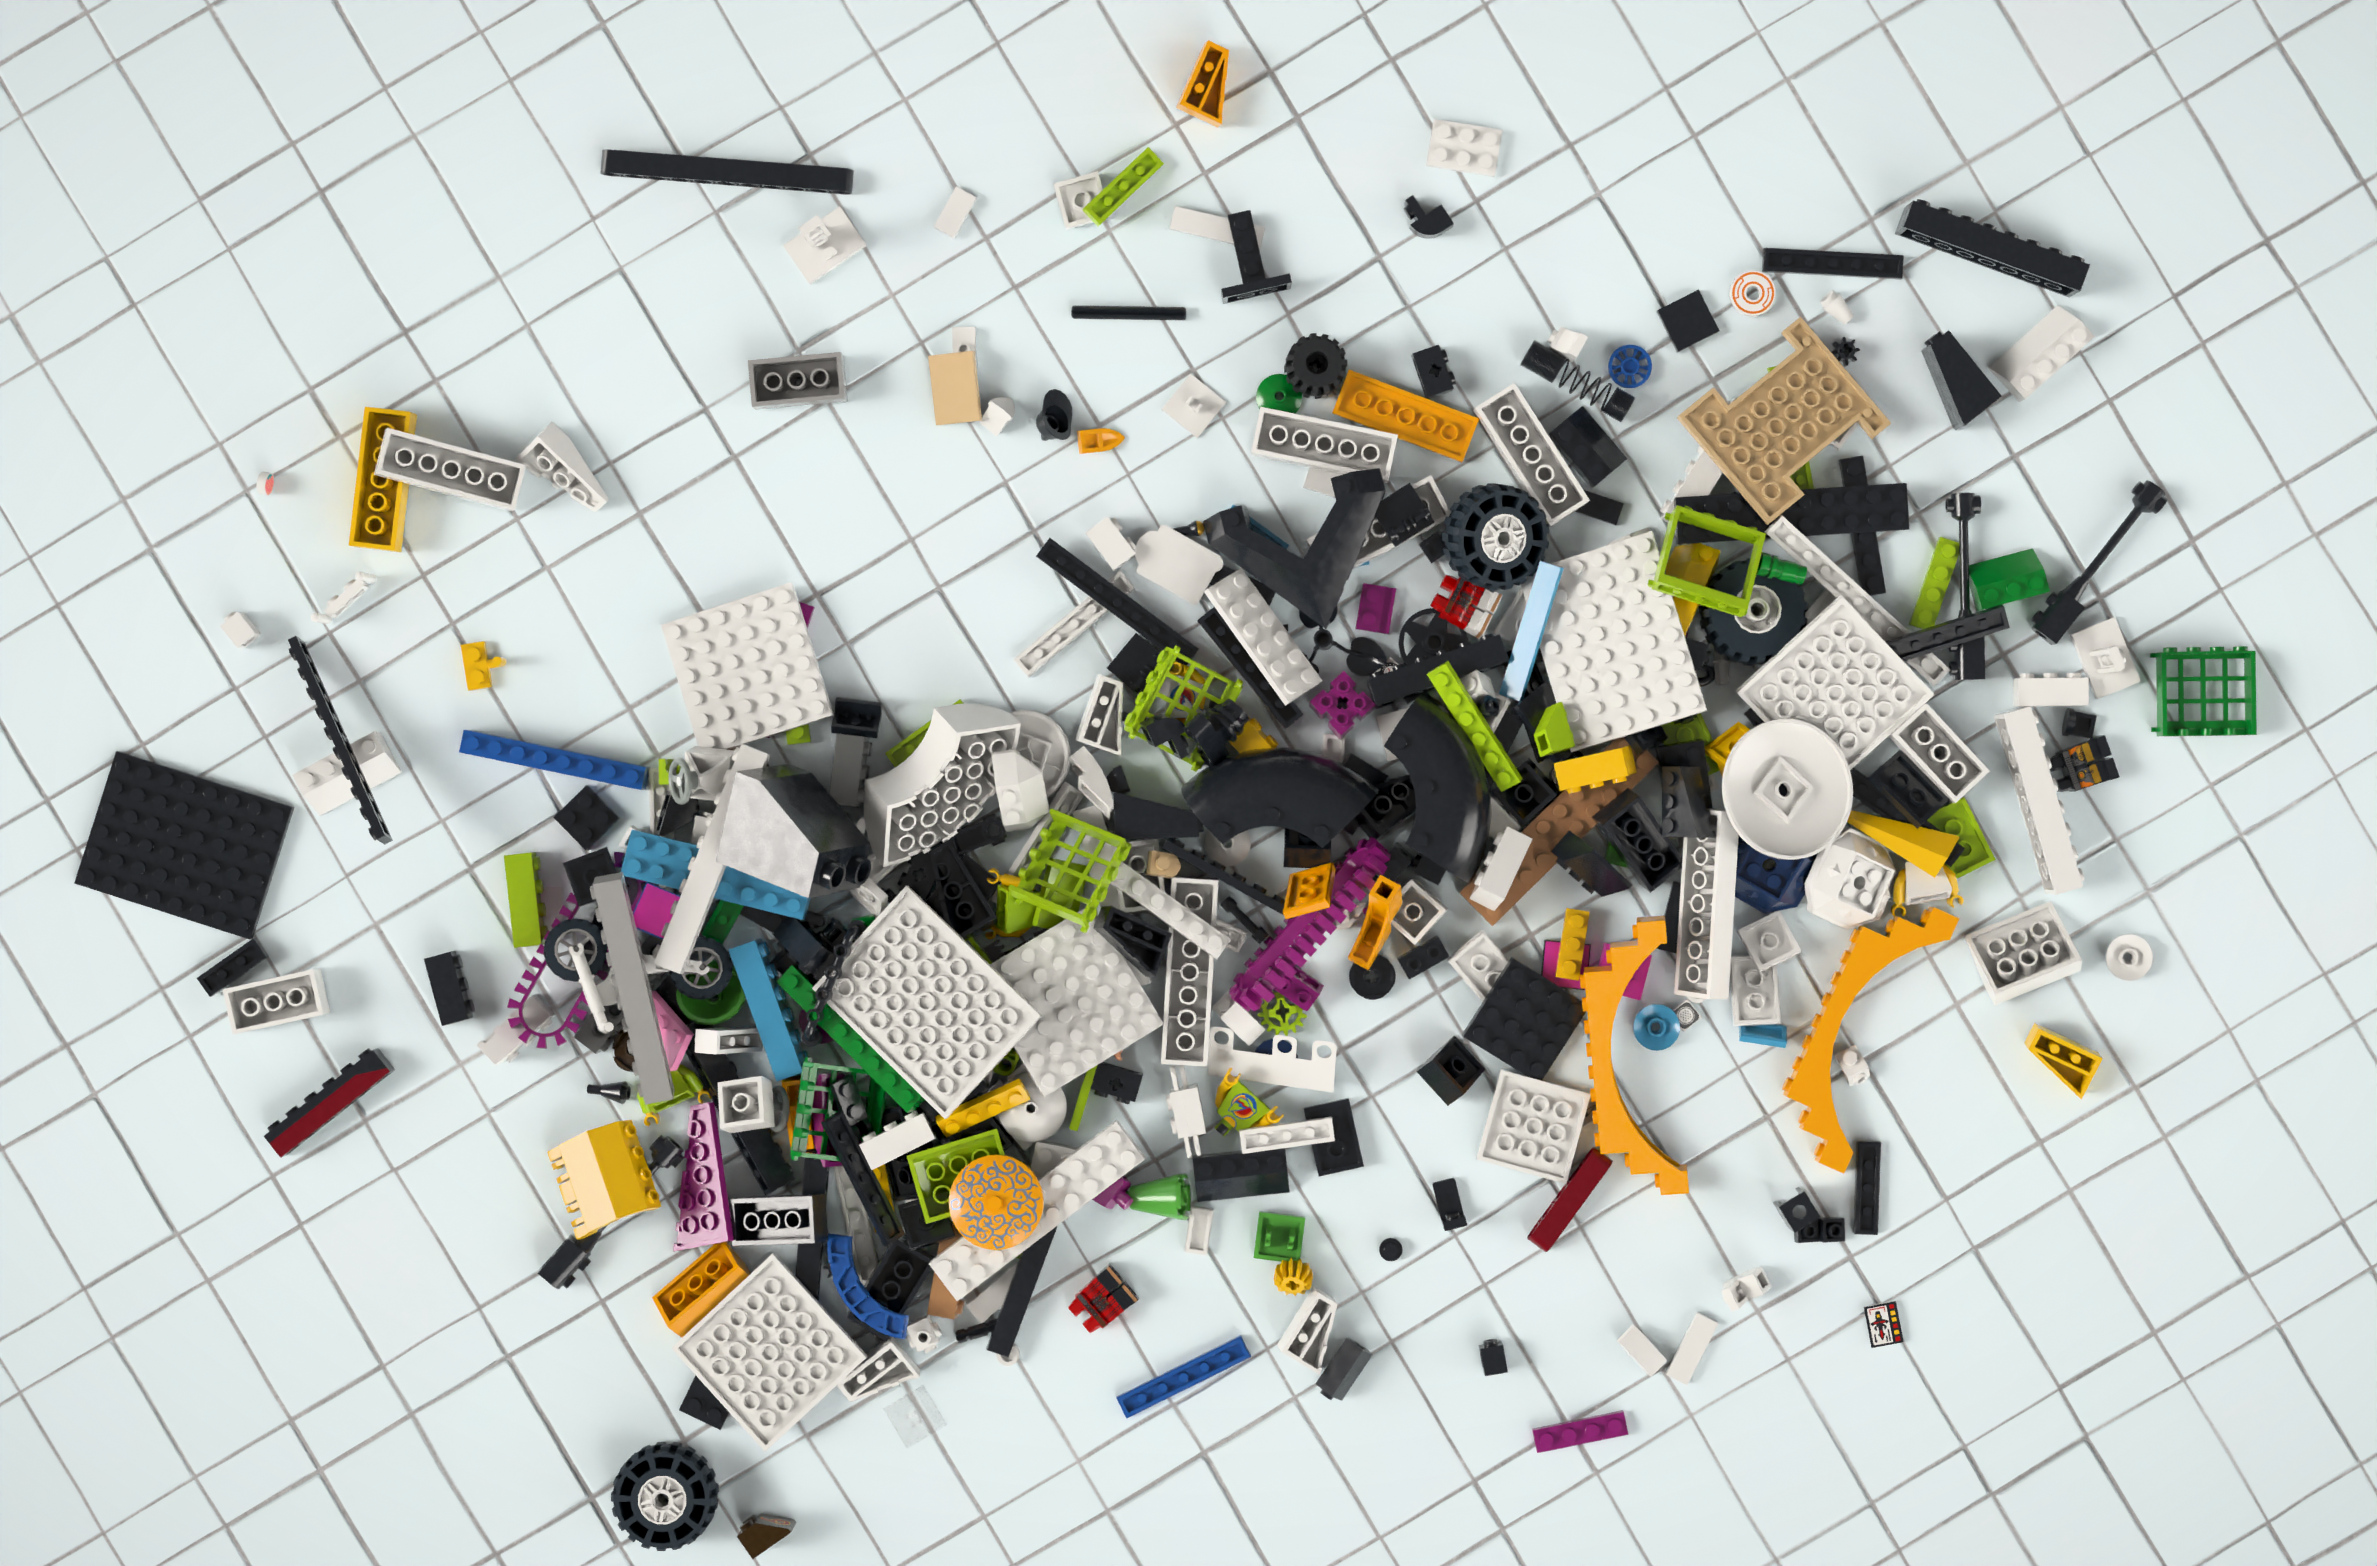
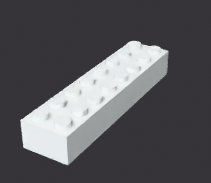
M2030 706L1993 715L2045 894L2058 895L2082 888L2084 874L2082 869L2078 868L2075 860L2078 858L2077 850L2074 845H2071L2069 839L2071 829L2069 824L2064 822L2062 815L2065 813L2064 805L2057 798L2056 791H2058L2056 779L2052 778L2049 769L2052 768L2049 756L2044 753L2043 746H2045V740L2042 733H2039L2036 724L2039 723L2036 711L2032 710Z
M1709 809L1711 817H1708L1711 830L1715 831L1716 838L1684 837L1674 994L1703 999H1728L1739 834L1731 824L1726 810Z
M1172 877L1171 897L1216 929L1219 879ZM1169 926V932L1172 933L1167 950L1161 1064L1207 1067L1214 957Z

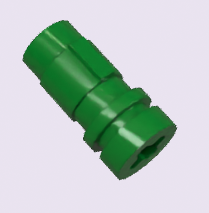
M1762 552L1756 575L1762 577L1766 575L1770 579L1775 577L1782 581L1802 585L1806 578L1807 567L1788 560L1778 559V556L1775 555L1771 557L1770 554Z

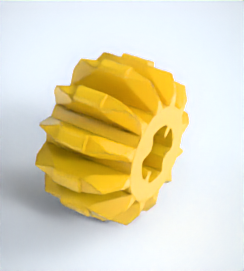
M1291 1258L1289 1261L1282 1260L1281 1264L1276 1266L1274 1285L1278 1287V1291H1285L1286 1295L1291 1293L1296 1297L1297 1293L1305 1295L1306 1290H1310L1313 1272L1309 1267V1263H1302L1301 1259L1294 1261Z

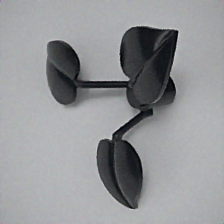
M1337 606L1336 608H1334V611L1329 620V624H1331L1337 616ZM1299 610L1300 620L1305 627L1315 628L1319 625ZM1319 625V630L1314 634L1313 639L1316 646L1313 648L1311 657L1308 659L1307 655L1303 653L1318 675L1319 668L1312 661L1319 649L1325 651L1329 650L1332 646L1349 654L1346 659L1347 667L1358 676L1370 675L1387 664L1384 651L1375 641L1366 637L1355 638L1351 642V650L1334 641L1331 633L1321 625Z

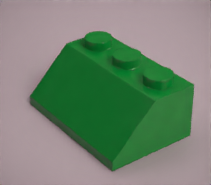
M2033 548L1969 565V586L1976 611L2050 592L2045 570Z

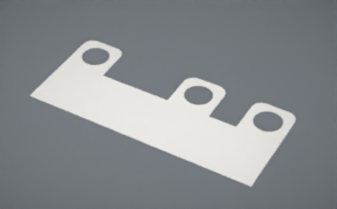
M1212 1027L1210 1029L1208 1075L1225 1077L1228 1069L1233 1068L1230 1074L1236 1077L1241 1073L1239 1080L1334 1092L1337 1047L1333 1042L1314 1041L1312 1060L1296 1058L1297 1040L1294 1037L1274 1036L1272 1055L1233 1050L1234 1032L1230 1028ZM1216 1032H1226L1229 1036V1041L1226 1044H1218L1214 1039ZM1280 1040H1288L1292 1044V1050L1288 1053H1283L1279 1051L1277 1044ZM1321 1045H1327L1330 1047L1332 1054L1328 1058H1321L1317 1054V1048Z

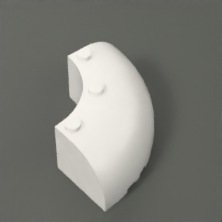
M955 704L935 707L928 731L918 748L894 769L882 775L865 779L863 806L866 832L874 855L883 867L910 860L911 856L920 852L925 854L931 851L930 848L940 841L943 843L948 841L958 833L957 829L966 822L970 823L981 812L984 802L989 796L993 797L996 792L992 752L1016 750L1021 723L1017 718L1002 709L981 704Z

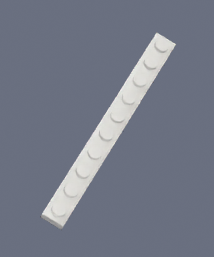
M1782 515L1765 531L1770 538L1800 565L1806 566L1807 571L1836 598L1841 595L1884 641L1910 633ZM1933 653L1906 661L1933 686L1950 670Z

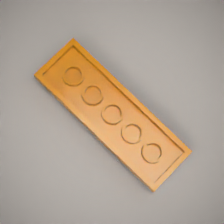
M1350 369L1332 412L1334 415L1368 428L1397 434V439L1461 463L1465 458L1479 418Z

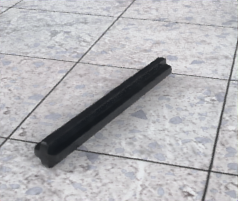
M1074 305L1071 308V316L1073 319L1185 320L1186 308Z

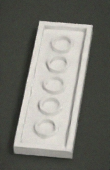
M1242 568L1207 588L1204 593L1285 706L1322 682V679Z

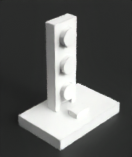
M840 206L822 219L818 215L798 228L801 232L799 235L783 245L810 285L867 246Z
M2115 617L2070 634L2086 677L2089 679L2095 699L2141 682Z
M873 853L867 858L871 861V872L866 882L860 888L847 891L871 914H875L877 918L887 907L888 895L876 884L900 863L883 867Z

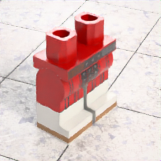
M1446 574L1440 584V588L1450 592V594L1446 598L1437 593L1430 606L1440 612L1438 617L1446 619L1451 624L1480 639L1485 633L1503 595L1496 591L1493 593L1485 588L1472 585L1460 577L1457 579Z

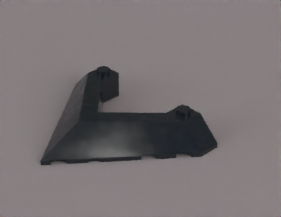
M1380 468L1353 471L1330 478L1336 502L1304 559L1254 532L1248 509L1242 505L1220 511L1203 521L1208 544L1327 629L1334 608H1336L1343 593L1344 585L1349 579L1362 549L1366 534L1370 530L1377 514L1378 506L1386 493Z

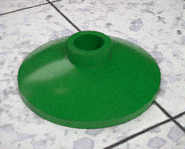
M1274 374L1265 378L1260 383L1256 392V402L1259 410L1260 407L1296 414L1302 403V392L1298 391L1296 393L1293 390L1294 386L1291 383L1288 384L1286 380L1287 375ZM1277 392L1283 393L1284 398L1282 400L1275 398Z

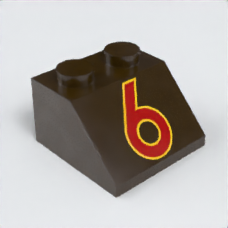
M763 1513L755 1517L753 1514L739 1527L740 1532L737 1538L751 1558L754 1559L790 1534L797 1522L792 1518Z

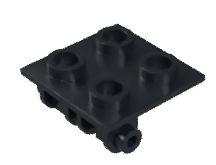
M1410 483L1381 500L1376 511V518L1395 547L1434 523L1430 511L1424 506Z
M1135 633L1107 669L1134 692L1139 694L1144 691L1147 685V676L1157 666V657L1160 652Z

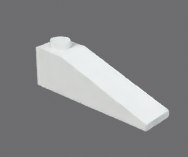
M553 422L516 457L520 463L526 465V468L538 478L543 476L553 482V487L556 489L561 487L568 491L574 500L594 512L609 500L570 438Z

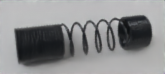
M1536 340L1533 341L1520 366L1553 383L1559 371L1567 362L1558 387L1561 388L1577 369L1569 390V394H1572L1588 374L1579 399L1582 400L1598 381L1590 402V406H1593L1609 386L1600 411L1622 422L1633 404L1635 396L1633 397V395L1631 396V394L1617 387L1605 405L1612 384L1608 383L1595 398L1601 383V377H1598L1584 393L1591 375L1590 371H1587L1573 388L1580 365H1577L1563 381L1570 360L1556 353V351H1552V349L1544 346V344L1542 345V343L1540 344Z

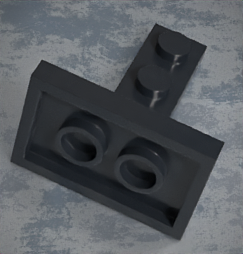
M1247 210L1229 214L1228 221L1243 284L1222 288L1221 297L1223 304L1291 289L1290 273L1265 278L1251 211Z

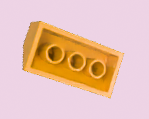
M727 1242L714 1244L656 1293L652 1299L667 1327L683 1338L744 1281L751 1272Z

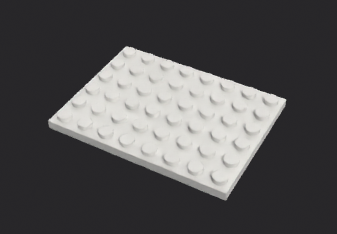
M1652 531L1552 563L1564 569L1540 643V650L1556 703L1562 702L1567 712V720L1575 743V747L1570 749L1572 753L1708 711L1673 596L1652 590L1647 585L1649 579L1654 581L1660 558ZM1536 573L1532 577H1526V582L1521 584L1526 603Z
M909 886L904 887L850 946L851 954L845 958L841 967L842 976L836 979L832 988L833 997L827 1001V1004L944 1119H947L1042 1016ZM835 969L831 970L833 977L836 975ZM824 975L812 988L815 992L818 988L823 987L826 976ZM823 990L822 997L826 998L827 993Z

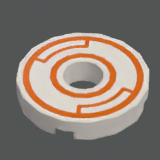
M1749 270L1742 272L1733 280L1730 286V302L1734 309L1744 316H1760L1772 307L1776 299L1775 284L1762 271ZM1750 287L1758 290L1759 296L1755 300L1747 297L1746 291Z

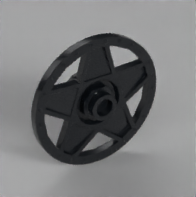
M1434 608L1424 609L1413 614L1404 623L1399 634V652L1404 663L1408 666L1414 664V660L1419 657L1427 656L1429 659L1437 656L1436 652L1446 648H1449L1450 651L1458 649L1459 644L1468 641L1467 632L1459 628L1462 636L1448 633L1447 620L1438 617L1440 612ZM1435 613L1428 627L1413 622L1422 615ZM1405 632L1416 643L1407 656L1404 649Z

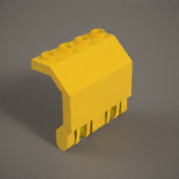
M632 1120L616 1121L588 1130L547 1152L550 1162H555L551 1164L553 1170L566 1167L567 1173L559 1176L556 1180L558 1184L563 1183L559 1185V1189L565 1206L570 1205L566 1208L567 1212L574 1213L580 1210L582 1217L571 1222L572 1227H577L574 1229L577 1240L588 1237L598 1232V1229L621 1218L662 1207Z

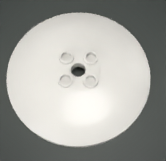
M1777 719L1755 726L1735 744L1724 767L1722 796L1731 824L1748 845L1769 857L1795 860L1821 852L1840 835L1851 812L1853 783L1848 763L1842 751L1825 732L1804 721ZM1780 784H1784L1787 788V794L1784 797L1779 793Z

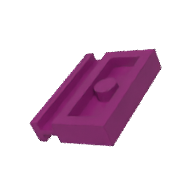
M1363 583L1355 629L1389 635L1396 588Z

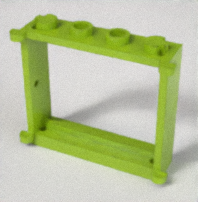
M1677 505L1671 514L1666 512L1664 518L1669 522L1654 581L1649 579L1647 585L1652 590L1738 617L1746 616L1766 533L1758 531L1755 527L1738 525L1733 520L1715 518L1710 513L1693 511L1688 506L1682 507ZM1678 521L1753 544L1741 598L1664 574Z

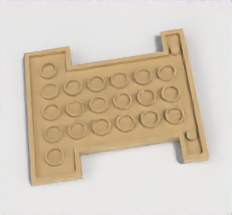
M1801 317L1781 333L1796 351L1731 404L1728 405L1713 387L1677 417L1680 423L1767 525L1805 495L1790 476L1857 422L1866 434L1873 439L1891 424Z

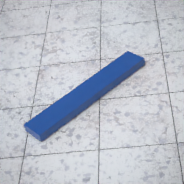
M1240 1335L1116 1396V1399L1127 1419L1250 1358L1251 1354Z

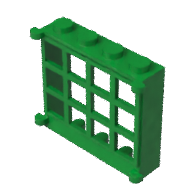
M2248 646L2233 647V651H2224V647H2210V651H2201V647H2186V652H2177V647L2163 648V652L2150 653V658H2156L2157 727H2151V732H2157V737L2257 735L2256 651H2248ZM2183 659H2200V677H2183ZM2205 659H2222V676H2206ZM2228 659H2244V676H2228ZM2166 660H2178V677H2167ZM2200 681V699H2184V682ZM2206 681H2222V698L2206 699ZM2228 681H2244L2245 698H2228ZM2167 682H2178V699H2167ZM2200 703L2201 721H2184V704ZM2206 703H2223V721H2206ZM2228 703H2245V720H2228ZM2167 704H2178V721H2167Z
M806 1057L802 1066L790 1153L791 1159L798 1161V1157L840 1161L838 1156L826 1155L828 1136L823 1129V1132L809 1130L811 1113L825 1114L826 1120L838 1112L832 1110L834 1097L830 1086H815L817 1069L831 1070L830 1083L836 1081L837 1071L851 1072L855 1083L857 1073L869 1074L864 1069L811 1063L812 1058ZM870 1076L868 1092L859 1091L860 1096L867 1097V1119L872 1125L873 1132L875 1131L877 1135L882 1132L881 1122L885 1111L884 1100L886 1091ZM815 1090L828 1092L826 1109L812 1108ZM808 1135L822 1136L820 1154L806 1152Z

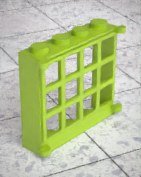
M1176 645L1174 649L1166 647L1158 655V664L1154 671H1151L1147 676V685L1144 691L1138 694L1133 712L1127 715L1124 722V730L1130 733L1128 737L1131 739L1137 736L1147 741L1145 735L1138 732L1141 727L1139 723L1144 721L1146 716L1149 718L1154 716L1149 710L1156 696L1170 703L1165 715L1170 716L1175 706L1189 713L1183 723L1186 725L1192 720L1193 716L1198 714L1196 710L1204 696L1217 704L1224 703L1227 699L1236 702L1243 689V681L1237 679L1234 682L1179 653L1180 647ZM1176 658L1190 664L1183 679L1169 673ZM1195 667L1209 674L1202 689L1188 683ZM1166 677L1180 683L1173 699L1159 693ZM1214 677L1227 684L1220 699L1206 692ZM1185 686L1199 693L1191 709L1178 703ZM1183 732L1182 734H1180V735H1183V736L1189 738L1185 732ZM1199 743L1196 744L1189 758L1181 759L1193 765L1191 770L1195 772L1201 769L1204 761L1197 752L1199 750L1197 748ZM1163 744L1157 746L1158 748L1174 755L1169 747Z
M1051 808L1049 811L1053 819L1049 829L1042 828L1040 832L1042 842L1039 848L1033 847L1029 852L1032 860L1027 869L1022 867L1019 870L1018 876L1021 881L1018 887L1010 884L1008 889L1011 895L1017 898L1015 904L1020 906L1023 901L1082 925L1080 931L1086 933L1089 928V922L1094 920L1097 914V907L1100 901L1102 902L1106 898L1107 888L1110 882L1116 879L1118 867L1122 861L1126 860L1132 844L1126 842L1125 838ZM1066 827L1081 832L1074 846L1059 841ZM1086 835L1100 840L1093 855L1079 849ZM1105 843L1117 847L1110 862L1098 857ZM1056 846L1071 851L1064 865L1049 860ZM1076 854L1090 859L1083 874L1069 868ZM1095 862L1107 866L1100 881L1088 876ZM1046 865L1061 870L1054 884L1039 879ZM1065 873L1080 878L1073 892L1058 887ZM1085 881L1097 885L1090 900L1078 895ZM1036 884L1050 889L1045 899L1031 893ZM1055 892L1070 897L1065 907L1051 902ZM1075 900L1086 904L1082 914L1070 910Z

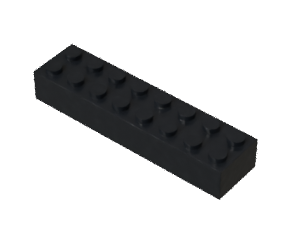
M1921 199L1913 200L1904 208L1895 235L2069 298L2081 291L2090 264L2085 263V259L2079 256H2065L2062 254L2063 251L2057 248H2043L2035 240H2021L2013 232H1999L1991 224H1977L1969 216H1955L1951 210L1939 207V209L1933 208L1929 202Z

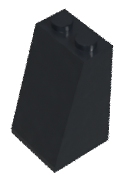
M1949 330L1944 334L1939 331L1924 342L1926 347L1921 352L1952 427L1955 430L1967 425L2002 397Z
M1113 793L1114 833L1117 836L1125 839L1199 837V832H1204V825L1192 811L1123 793Z

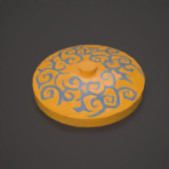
M987 1155L966 1165L955 1178L949 1195L950 1215L959 1233L972 1244L990 1250L1011 1248L1027 1239L1038 1226L1044 1207L1043 1191L1037 1176L1026 1164L1006 1155Z

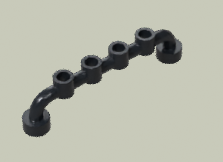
M862 920L851 921L848 924L842 943L834 948V955L836 957L832 966H828L825 969L826 981L823 987L816 990L817 1002L815 1007L806 1014L808 1023L802 1033V1040L807 1046H816L822 1041V1032L816 1026L824 1018L823 1010L827 1001L833 997L832 988L836 979L842 976L841 967L845 958L851 954L850 946L853 939H858L868 928L867 924ZM841 947L845 949L844 955L840 953ZM832 969H835L836 975L834 977L831 975ZM823 990L827 993L826 998L822 997ZM814 1012L818 1015L816 1020L813 1018Z

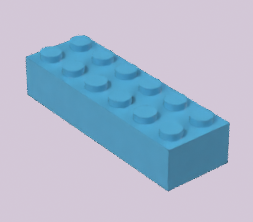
M762 938L729 949L776 1081L778 1082L802 1073L803 1062L809 1056L806 1050L802 1051L800 1045L802 1037L799 1029H794L792 1009L786 1007L784 1001L786 998L785 990L777 983L776 977L779 975L774 963L770 964L768 955L771 953L767 942H763Z

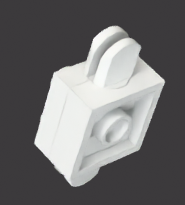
M1179 1065L1183 1084L1182 1087H1179L1175 1066L1170 1067L1174 1088L1170 1089V1095H1166L1168 1111L1173 1110L1174 1117L1170 1120L1173 1134H1178V1139L1184 1138L1187 1158H1192L1189 1141L1191 1136H1193L1197 1157L1202 1156L1198 1135L1206 1134V1125L1198 1084L1188 1085L1184 1065Z

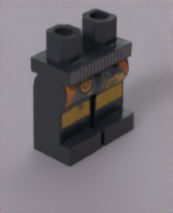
M2099 735L2055 752L2056 755L2050 758L2052 768L2049 769L2050 772L2061 769L2063 774L2062 778L2056 780L2058 785L2057 792H2075L2120 777L2113 758H2105L2088 764L2094 760L2112 755L2105 735Z

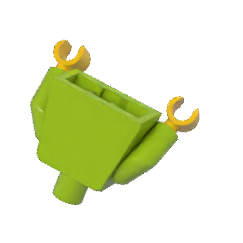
M680 1064L676 1071H670L675 1090L672 1100L645 1105L644 1097H640L639 1093L637 1094L642 1112L646 1114L644 1119L646 1126L649 1127L651 1125L649 1117H653L655 1123L658 1124L660 1121L658 1112L695 1097L694 1092L698 1093V1102L700 1104L704 1103L700 1096L702 1094L709 1096L706 1089H703L704 1085L695 1072L683 1064Z

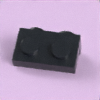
M837 697L835 699V712L831 733L877 738L882 719V703Z

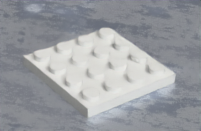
M1500 1069L1476 1159L1567 1184L1591 1094Z

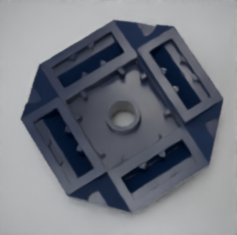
M1738 836L1735 897L1764 914L1798 907L1805 895L1804 883L1817 854L1795 860L1777 859L1760 853ZM1771 858L1775 860L1773 868H1763V862L1766 859Z

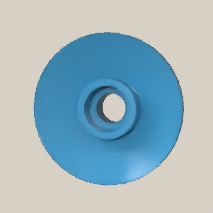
M1652 1004L1638 1012L1634 1019L1633 1031L1637 1041L1643 1047L1659 1051L1667 1049L1675 1043L1680 1033V1022L1675 1012L1669 1007L1661 1004ZM1655 1022L1660 1024V1028L1657 1031L1652 1030L1651 1027Z

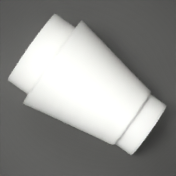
M1834 290L1830 291L1820 301V304L1823 306L1822 309L1844 325L1854 317L1841 294L1836 293Z

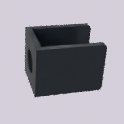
M1799 1187L1795 1188L1798 1195L1782 1205L1777 1201L1773 1202L1787 1227L1794 1233L1820 1218L1819 1213L1805 1191ZM1797 1205H1802L1806 1209V1215L1801 1219L1795 1218L1793 1215V1209Z

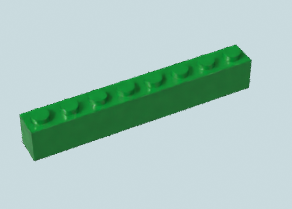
M799 964L791 965L777 983L808 1012L810 1009H814L817 1002L816 992L812 988L818 981L811 974L807 975L798 968ZM826 1003L823 1010L824 1018L818 1024L907 1113L915 1111L925 1099ZM814 1012L813 1018L816 1020L818 1015Z

